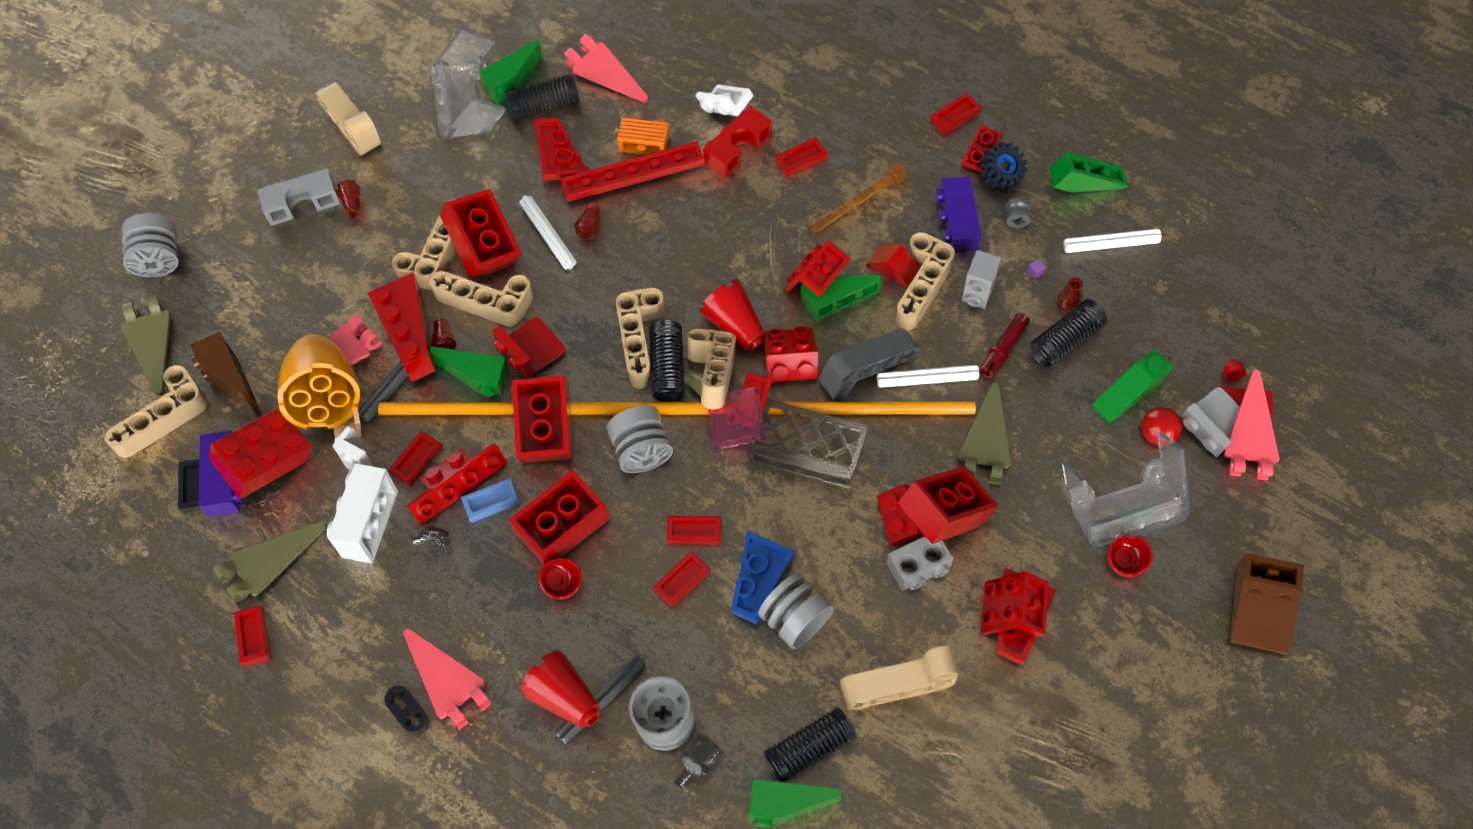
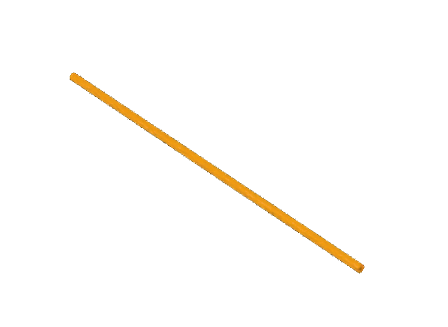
M379 402L378 404L379 415H514L513 402ZM570 402L571 415H617L635 406L648 405L658 409L660 415H734L738 402H725L724 406L719 409L705 408L701 402ZM766 402L762 415H975L976 404L975 402Z

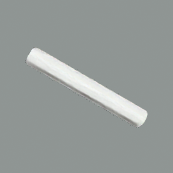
M523 196L519 201L520 206L565 270H571L576 265L575 258L531 196Z
M1157 228L1065 238L1063 247L1066 253L1154 244L1161 241L1162 235L1160 229Z
M977 365L879 372L877 373L878 387L882 388L977 380L979 378V369Z

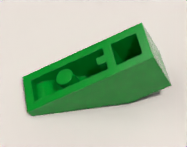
M538 39L479 71L483 88L497 104L505 100L504 92L512 90L514 93V89L518 92V88H521L543 58Z
M1068 151L1049 167L1053 188L1075 193L1126 189L1128 187L1123 166Z
M880 275L837 276L820 297L816 296L805 285H802L800 299L815 322L880 293L882 278Z
M438 347L430 348L435 364L476 392L489 397L503 395L510 370L506 357Z
M1155 349L1136 362L1092 404V407L1111 424L1164 384L1173 366Z
M753 779L749 821H753L757 827L771 828L772 824L779 825L840 802L842 789Z

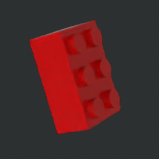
M491 189L445 203L439 215L471 280L516 264L522 252Z
M562 375L512 380L516 459L521 464L574 459L569 382L566 377Z
M277 408L210 444L209 460L237 496L242 499L309 461L312 445L296 425L289 422L282 415L280 409Z
M965 466L915 480L898 501L905 514L916 524L923 536L931 544L982 527L999 506Z
M572 469L508 520L516 536L539 562L544 565L548 560L562 558L607 522L610 517L607 506Z

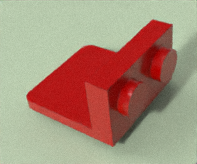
M539 317L532 318L510 334L501 325L492 330L495 339L493 345L501 355L505 354L511 367L516 372L519 371L526 379L536 374L566 351L564 344Z
M799 326L794 329L782 330L774 328L765 331L766 335L763 337L767 378L772 379V382L819 379L818 350L812 328Z

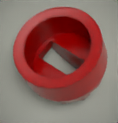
M1231 359L1223 366V373L1229 382L1239 381L1247 374L1241 361Z

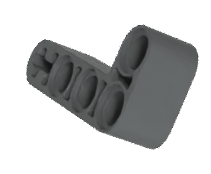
M904 328L835 353L828 359L819 377V381L834 401H838L851 392L856 381L911 360L918 354L920 348Z

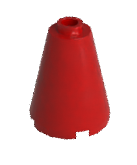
M738 279L731 280L733 285L728 288L724 284L702 302L705 308L699 307L698 310L721 331L734 334L736 336V343L745 350L751 348L754 351L764 343L763 337L766 334L742 284Z
M552 651L544 655L542 659L545 662L538 668L533 665L522 682L521 691L524 693L525 698L580 728L590 727L595 724L600 716V705L567 656L561 651Z

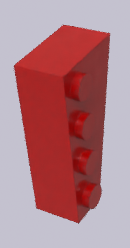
M414 272L368 292L367 294L411 382L435 372L434 361L430 353L431 345L425 320L424 305L422 303L421 288Z

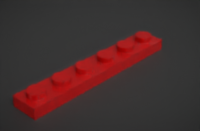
M698 141L562 177L560 180L566 200L570 202L703 166L705 162Z

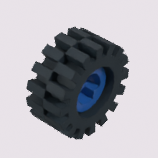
M1006 142L996 144L981 158L983 163L980 164V169H984L981 175L982 177L987 176L985 182L988 184L991 181L992 188L998 186V190H1003L1004 188L1007 190L1021 181L1026 175L1024 173L1027 172L1028 167L1024 165L1027 164V159L1022 160L1025 154L1023 152L1019 154L1017 151L1020 148L1017 146L1012 148V143L1007 145ZM1002 162H1005V165L1007 164L1008 168L1006 170L1001 168L1000 164Z

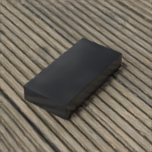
M199 459L179 462L178 510L181 513L201 510L199 507Z

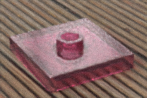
M752 387L727 393L723 407L708 409L713 449L718 450L765 440L758 388Z

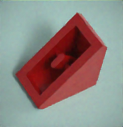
M902 244L879 246L866 263V267L907 289L920 270L919 265Z

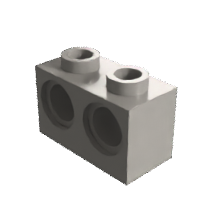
M979 250L976 251L967 274L962 297L963 302H967L974 307L986 309L995 285L1001 257Z
M922 537L889 553L886 564L902 591L908 588L915 590L921 587L925 580L933 576L940 578L947 574L953 557L943 540L931 544L928 539ZM935 554L939 557V560L931 561L926 555ZM906 565L912 566L915 572L907 573L902 567Z

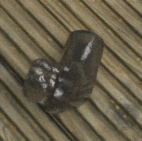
M430 526L410 534L414 547L428 541H435L438 548H444L450 544L449 533L445 529Z

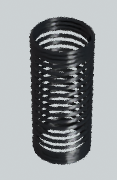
M565 74V76H558V78L554 77V80L550 78V81L546 80V83L542 81V85L538 82V86L534 83V87L530 84V88L526 85V89L522 86V90L518 88V92L516 89H514V93L512 90L504 92L512 120H519V116L522 119L518 100L523 115L526 118L522 99L527 114L530 116L526 98L531 113L534 115L530 97L535 112L538 114L533 93L539 111L542 113L537 92L543 110L546 112L541 90L549 111L550 107L545 89L553 110L554 105L549 88L555 107L558 108L553 87L559 106L562 107L557 86L563 105L566 106L560 82L567 104L570 105L564 81L571 103L579 102V95L572 74Z
M1085 299L1058 320V322L1031 341L1030 350L1032 355L1044 367L1052 368L1106 325L1107 316L1105 311L1097 302ZM1085 306L1091 309L1096 314L1100 321V324L1098 323L1093 313L1086 309ZM1081 318H1083V320L1088 324L1089 328L1085 325ZM1077 320L1081 322V324L1085 327L1086 330L1082 328V326L1078 323ZM1074 322L1078 325L1082 332L1075 326ZM1071 325L1075 328L1079 335L1073 330ZM1068 328L1074 333L1075 337L1070 333ZM1065 331L1071 336L1072 340L1067 336ZM1036 343H1038V347H1039L1041 353H1042L1049 361H1047V360H1046L1044 357H1042V355L1039 353V351H1038V349H1037V347H1036ZM1041 346L1044 348L1046 353L1051 357V359L1044 353Z
M660 320L650 326L652 396L654 399L662 402L677 401L685 395L682 326L673 320ZM664 327H671V328H676V329L679 330V331H677V330H673V329H663V330H659V331H657V332L654 333L655 330L660 329V328H664ZM664 331L676 332V333L657 334V333L664 332ZM660 348H676V349H663V350H661ZM660 352H676V353H663V354H661ZM661 356H676V357H664V358H662ZM661 360H676V361H664V362H662ZM661 364H676V365H664V366H662ZM662 372H677V373H666V374H663ZM663 376H677V377H667V378H663ZM662 388H677V389H673V390H663ZM657 390L662 392H675L681 390L680 392L674 394H663L657 392Z
M836 707V709L831 710V713L827 712V716L823 715L822 718H818V721L814 720V723H810L809 726L805 725V729L801 728L800 731H796V734L792 733L791 737L787 736V739H783L782 742L779 741L778 745L774 744V747L767 748V750H764V755L780 782H787V780L792 779V775L796 776V771L801 773L800 768L805 771V766L807 768H810V764L814 766V761L818 763L819 759L823 760V756L832 755V751L836 752V747L838 749H841V746L845 747V742L847 744L851 743V741L856 740L857 735L847 715L841 708ZM785 742L788 744V746H789L791 752H790L789 749L786 747ZM777 749L780 751V753H781L783 759L781 758V756H780L779 753L777 752Z

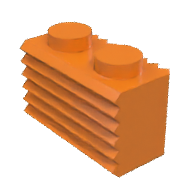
M636 116L630 118L622 117L617 136L619 152L647 155L666 150L670 138L669 123L660 119L650 121L642 120Z

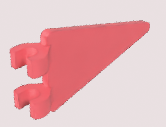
M585 34L580 39V42L583 44L580 49L586 54L583 58L572 48L564 53V56L568 58L565 64L572 68L574 74L643 103L648 102L647 94L604 43L599 42L596 44L589 35Z
M357 314L349 319L347 326L341 325L329 338L345 353L352 365L370 355L369 350H375L382 344L376 337V334L370 328L368 329Z
M1254 370L1251 373L1229 437L1232 443L1225 449L1224 455L1227 458H1231L1229 476L1240 477L1241 473H1244L1246 469L1245 460L1258 462L1256 479L1267 481L1269 477L1273 476V464L1279 461V454L1261 373L1259 370Z
M406 629L403 632L435 712L440 719L449 716L457 728L461 730L469 723L458 709L461 704L471 697L482 711L491 705V702L481 690L485 685L482 678L412 630Z

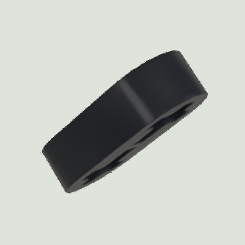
M394 686L386 692L384 702L406 732L415 736L424 733L428 729V715L405 687ZM396 695L403 697L402 700L407 705L403 709L395 703L394 697ZM410 712L419 718L420 724L417 727L413 724L410 725L412 722L407 716Z

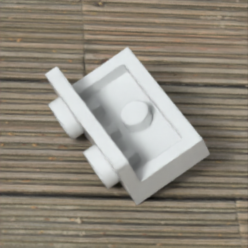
M717 84L711 93L698 92L696 97L700 102L701 108L708 113L714 112L723 115L739 116L742 110L746 108L753 94L746 88Z
M348 425L343 432L337 435L333 444V448L346 469H348V472H352L355 463L374 467L354 428Z

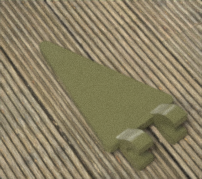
M156 295L147 298L148 307L151 312L149 315L140 317L139 310L137 308L134 309L132 302L123 304L122 310L126 321L121 322L120 327L154 393L157 396H161L164 392L165 381L163 377L166 371L171 313L168 310H164L162 301L159 302Z
M993 383L959 452L958 459L965 461L964 466L973 476L976 470V463L991 466L989 483L1000 485L1003 468H1010L1011 458L1000 389L997 383Z
M320 521L228 555V562L216 565L213 570L223 584L232 580L236 574L239 575L242 582L234 583L226 588L235 603L239 604L250 593L254 597L258 596L326 530L327 525L324 521Z

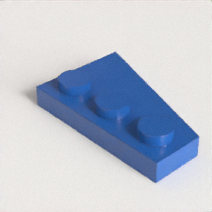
M747 531L745 537L746 544L741 557V569L736 582L731 611L734 615L757 625L761 619L758 616L761 605L781 583L796 554L794 550Z

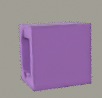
M1038 259L1028 266V271L1036 279L1045 273L1046 266Z

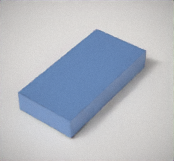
M511 478L461 497L470 523L521 504Z

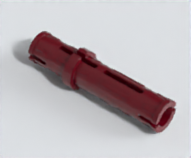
M1016 313L996 345H993L988 350L987 358L978 368L980 374L987 370L983 375L984 377L992 378L1000 364L1008 359L1009 351L1030 323L1028 316L1024 321H1021L1025 316L1024 313Z

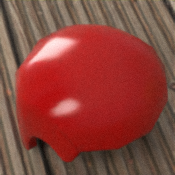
M1166 407L1151 409L1146 413L1141 423L1143 437L1150 444L1156 446L1174 444L1182 432L1180 416L1174 410Z
M1121 536L1109 545L1106 557L1109 567L1119 576L1135 577L1141 575L1151 566L1153 553L1151 546L1142 537Z
M569 558L548 560L540 568L537 578L540 590L547 597L557 600L572 597L580 589L583 579L580 567Z

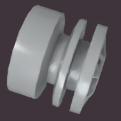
M142 213L133 215L124 221L121 230L123 265L127 271L142 277H159L167 275L177 268L176 226L172 220L155 213Z
M643 405L626 409L615 415L606 426L612 446L616 448L615 454L620 468L626 473H640L654 469L666 462L673 453V447L669 441L668 434L663 431L664 424L659 411L654 406Z
M799 573L789 576L780 583L766 598L758 611V616L763 621H768V626L771 629L783 625L779 631V637L791 649H797L810 640L826 623L834 608L819 593L809 597L813 586L810 583H805V578Z
M654 677L640 684L632 694L629 704L630 717L644 743L653 749L668 751L679 748L689 740L695 729L696 716L689 694L681 683L669 677ZM669 714V716L666 717V722H661V720L664 719V715Z

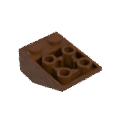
M1249 553L1244 555L1237 564L1230 643L1286 655L1289 654L1302 593L1303 564Z

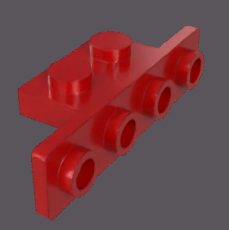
M495 443L489 445L473 458L461 448L451 453L446 460L436 467L427 470L425 475L419 478L427 490L408 503L407 507L417 522L423 525L505 466L507 461Z

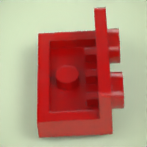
M907 484L877 495L888 541L894 547L915 538L924 537L920 529L898 504V501L910 487Z

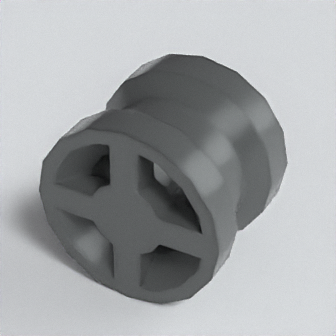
M1016 198L1006 203L1005 211L1008 214L1006 216V223L1009 227L1023 228L1030 224L1031 216L1028 213L1030 211L1029 201L1023 198Z

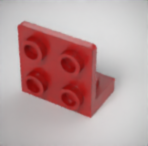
M829 240L822 246L817 243L786 279L789 284L784 291L788 293L800 281L816 296L820 297L851 259Z
M1027 571L986 581L980 632L988 635L1018 628L1036 637L1044 636L1046 633L1049 582Z

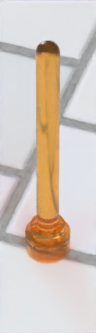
M900 163L894 164L888 169L885 177L811 224L809 231L817 233L888 185L902 183L908 179L905 168Z

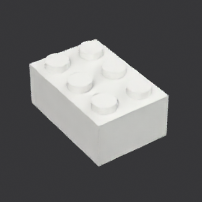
M355 463L352 472H349L346 476V488L343 496L338 498L336 504L337 512L334 520L328 525L327 538L342 558L373 564L398 490L386 469Z

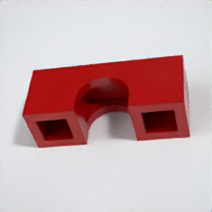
M750 105L739 116H736L729 126L723 127L718 136L705 144L703 148L705 164L726 178L741 164L740 149L736 145L746 143L757 149L772 135V120Z

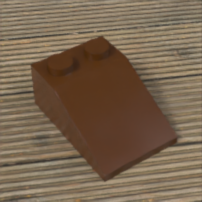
M217 332L191 344L194 355L190 356L196 369H200L206 382L211 381L217 390L255 416H263L238 358L223 335Z

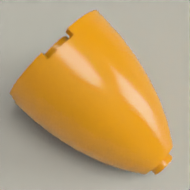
M308 334L301 337L289 349L279 372L278 403L282 415L289 422L303 429H307L308 426H327V429H331L348 421L353 416V411L358 409L360 400L359 383L351 362L345 353L327 337L319 334Z

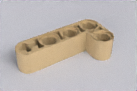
M336 82L315 93L323 109L360 156L381 145L377 130L369 115L365 111L360 113Z
M440 215L421 255L401 252L393 258L392 265L398 279L414 272L420 288L432 290L429 284L432 274L438 271L447 272L457 250Z
M923 232L914 234L910 239L908 253L921 268L899 301L896 311V325L900 329L904 328L906 331L914 329L950 273L955 255L954 248L950 244Z
M445 271L435 272L429 279L434 297L440 303L509 327L516 326L522 321L533 301L530 281L524 275L511 277L503 291Z
M657 288L623 292L616 299L630 384L637 389H644L651 383V368L642 322L659 319L665 313L663 294ZM635 349H639V350H640L639 352H631L632 350H635ZM641 366L642 373H637L636 367Z
M692 329L687 334V358L692 362L706 363L702 377L701 404L708 409H719L724 406L735 361L736 336L726 331Z
M173 365L164 373V381L171 392L107 431L105 441L118 456L127 458L136 454L201 414L206 409L208 403L206 397L183 366Z
M939 646L926 651L923 659L848 675L840 679V685L846 708L848 710H856L947 689L955 684L958 673L950 647Z

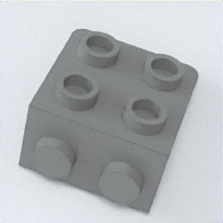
M1216 387L1198 403H1193L1180 416V419L1184 426L1202 442L1203 446L1215 457H1218L1232 443L1229 437L1240 406L1221 387Z

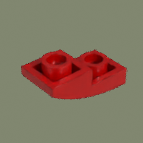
M980 125L975 139L970 144L962 166L980 173L983 172L984 169H980V164L983 163L981 158L993 146L1000 143L1003 133Z

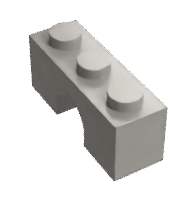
M328 168L257 190L263 213L270 226L294 219L292 213L293 206L301 200L312 201L317 211L340 204L335 184Z

